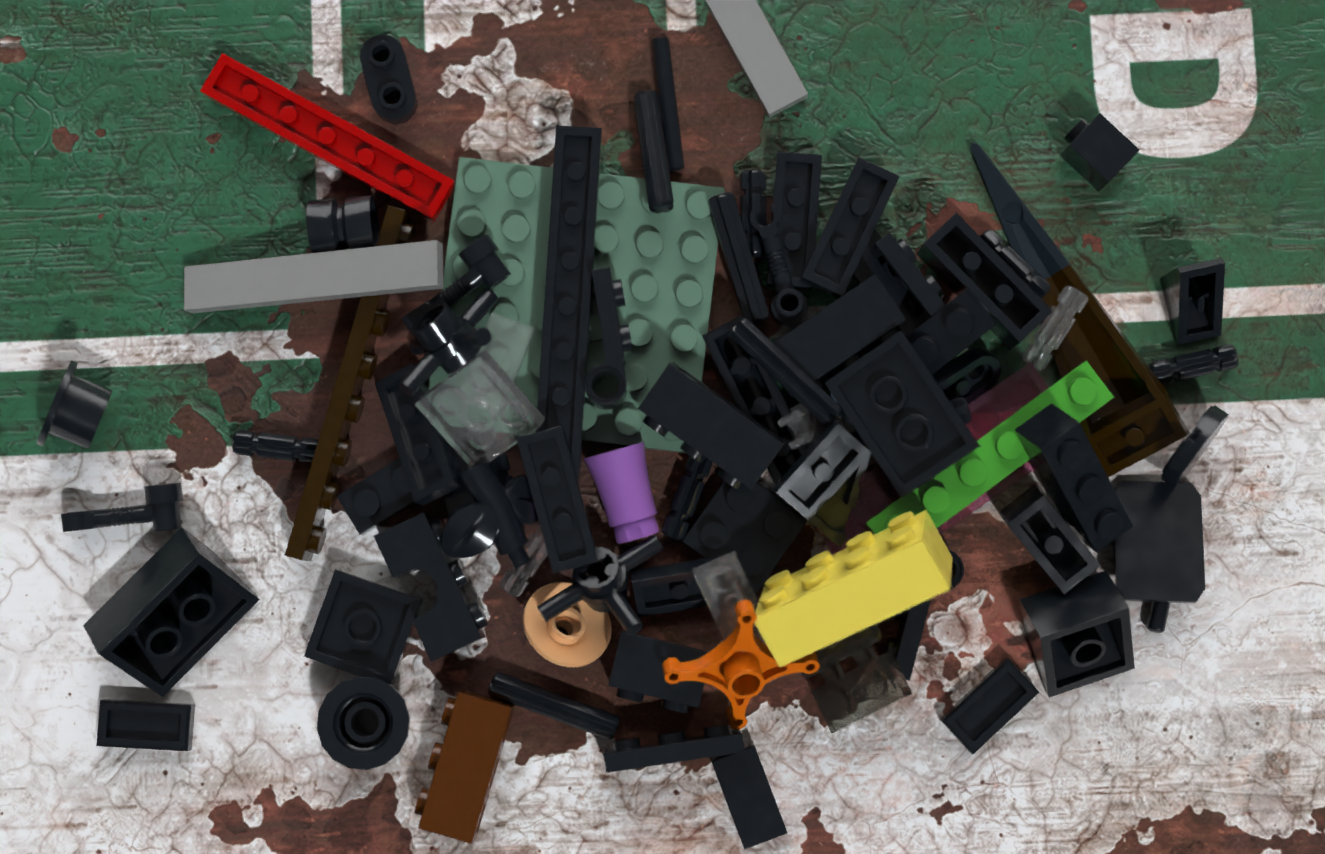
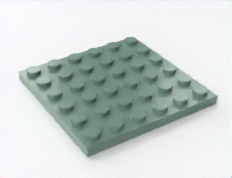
M459 157L443 275L444 289L442 290H445L446 287L452 285L453 282H456L457 279L459 280L461 276L469 271L459 257V254L486 234L491 237L499 248L496 253L511 275L499 285L490 289L497 295L498 302L474 327L487 328L491 333L490 343L486 346H481L477 355L455 373L447 374L439 366L430 376L429 392L441 425L525 435L536 432L553 168ZM599 173L593 270L610 268L612 280L621 279L625 306L616 308L619 325H629L633 351L624 352L627 395L620 406L611 410L599 409L590 402L585 391L582 441L618 446H630L645 442V449L685 453L680 449L684 441L670 431L665 436L655 432L642 421L646 414L637 408L669 363H676L702 382L706 343L702 335L708 333L719 240L708 202L713 196L724 193L725 188L671 182L674 199L673 209L667 213L655 214L649 210L645 178ZM592 282L587 374L593 367L607 363L594 282ZM485 283L481 284L472 292H468V295L458 300L457 303L451 305L450 308L460 317L485 288L488 289ZM612 376L598 378L593 386L595 395L603 399L615 396L619 390V382Z

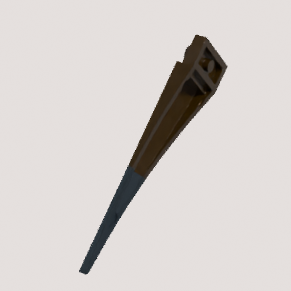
M971 142L972 153L1012 249L1034 269L1033 274L1035 276L1040 275L1051 286L1050 291L1042 300L1053 312L1041 322L1061 378L1087 360L1114 396L1113 399L1080 422L1107 476L1110 477L1188 436L1190 432L1167 395L1168 391L979 144Z

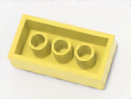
M927 510L916 515L912 511L903 513L888 523L889 528L874 535L870 531L863 532L849 540L846 544L847 548L832 555L830 551L821 552L810 558L805 563V568L790 574L789 570L781 571L765 582V587L755 611L756 621L754 623L779 667L785 666L950 590L953 557Z

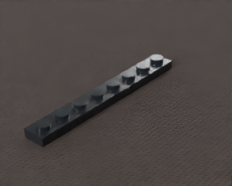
M556 125L536 432L563 425L578 483H580L585 378L587 375L602 128Z

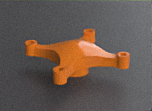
M745 599L735 604L736 627L721 644L702 657L692 661L680 662L677 658L671 657L662 663L664 678L669 684H676L681 681H698L710 684L721 690L730 700V706L726 709L729 724H731L732 729L737 730L746 726L747 718L745 712L747 705L752 697L762 691L764 685L788 674H812L817 672L820 667L816 652L779 667L768 646L753 633L756 614L753 603Z

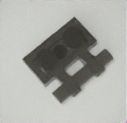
M875 624L843 638L831 646L815 651L820 665L819 669L812 674L801 673L805 678H810L817 673L821 674L826 684L812 691L831 734L913 694L893 652L882 654L879 657L876 656L871 645L880 641L882 634ZM852 656L858 668L844 674L839 662Z

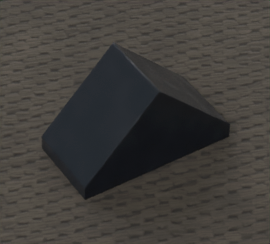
M1222 258L1177 267L1160 278L1174 339L1178 345L1221 336L1225 262Z

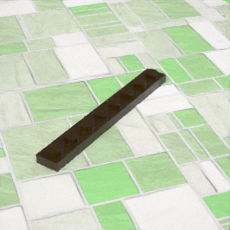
M388 205L376 246L413 242L415 225L410 224L412 219L406 210ZM390 294L360 298L285 556L303 561H311L313 553L319 554L322 550L327 530L321 526L326 509L332 510L337 501L339 484L334 483L339 466H346L351 453L352 441L347 440L352 422L358 423L363 412L365 398L361 397L360 393L364 380H371L376 368L377 354L373 353L377 336L383 337L389 324L390 311L385 310Z

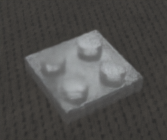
M486 349L420 396L414 404L469 467L485 459L488 463L517 444V437L531 434L540 428L545 420L543 415Z

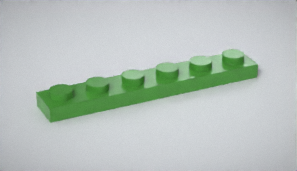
M1086 360L979 438L977 441L981 445L980 448L906 497H899L864 524L874 535L889 528L888 523L903 513L912 511L916 515L927 510L936 528H938L1030 460L1014 429L1050 404H1054L1080 423L1113 399L1114 396Z

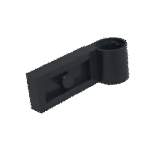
M610 268L592 270L607 363L597 365L588 372L585 378V391L594 406L603 410H611L620 406L626 398L627 383L624 364H626L624 352L633 351L629 325H619L616 307L625 306L621 279L612 280ZM602 376H612L619 382V390L611 398H600L593 392L596 380Z
M949 550L953 557L950 589H953L963 578L964 565L961 558L955 552ZM931 599L894 615V619L900 621L896 639L888 638L882 664L889 665L888 675L910 681Z

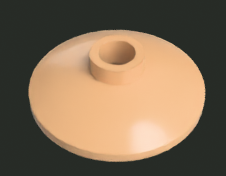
M555 582L547 584L532 594L524 608L523 627L528 641L542 657L560 666L581 667L594 662L604 653L611 639L612 628L608 612L595 611L586 602L581 600L545 622L536 606L573 583ZM557 627L564 628L568 635L561 633Z

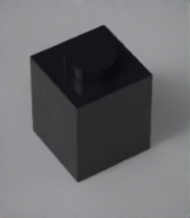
M1100 113L1090 124L1082 119L1064 137L1070 145L1060 156L1099 192L1138 153L1139 149Z

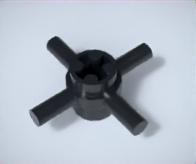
M485 288L460 317L454 313L447 303L443 302L432 307L416 321L411 329V334L415 338L410 341L409 348L414 355L424 354V356L400 381L399 387L405 394L413 396L439 366L447 374L455 373L462 369L477 355L481 346H486L490 343V331L484 327H474L498 302V297L493 291Z
M655 534L619 556L609 549L596 547L599 557L598 562L574 568L572 574L573 584L536 606L545 622L583 600L595 611H612L627 635L631 636L638 633L642 629L643 624L626 600L628 596L627 572L663 550ZM603 576L608 577L606 581L599 583V580L603 579Z

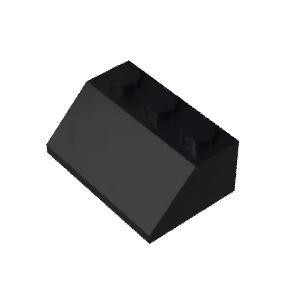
M181 527L83 626L100 656L163 697L260 599L209 547Z

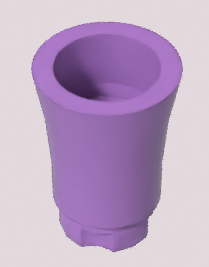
M645 442L583 459L595 482L609 527H614L613 530L618 544L644 538L659 532L656 518L653 516L658 513L647 470Z

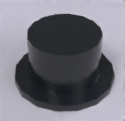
M71 360L36 444L44 446L50 434L89 449L112 390L74 376L78 363Z
M359 676L339 683L326 695L318 710L317 732L322 747L334 761L349 769L369 770L385 765L401 751L409 736L410 715L404 698L394 686L379 678Z

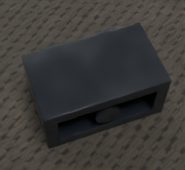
M621 631L608 686L618 688L617 697L643 702L644 695L662 699L660 706L662 708L687 713L689 706L699 708L704 683L681 681L676 684H669L665 681L662 663L671 657L677 658L680 662L692 661L702 657L709 651L640 634L630 636L625 631Z

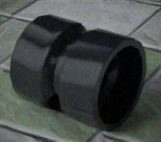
M372 195L347 197L341 205H338L334 198L309 200L307 202L306 224L312 253L376 246L380 231L376 203Z

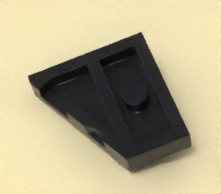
M833 420L774 485L773 490L840 548L845 543L847 534L844 530L851 507L855 508L860 493L859 481L866 473L871 452L836 420Z

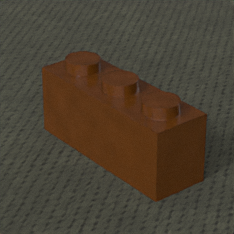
M466 690L459 691L456 699L448 698L441 724L448 726L443 744L435 743L428 763V769L435 771L430 789L422 787L414 813L421 815L419 829L470 844L474 842L478 835L515 705Z

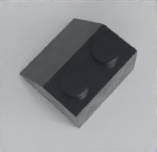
M1106 570L1084 578L1065 594L1059 587H1055L1019 599L1024 631L1048 697L1135 669L1129 607Z

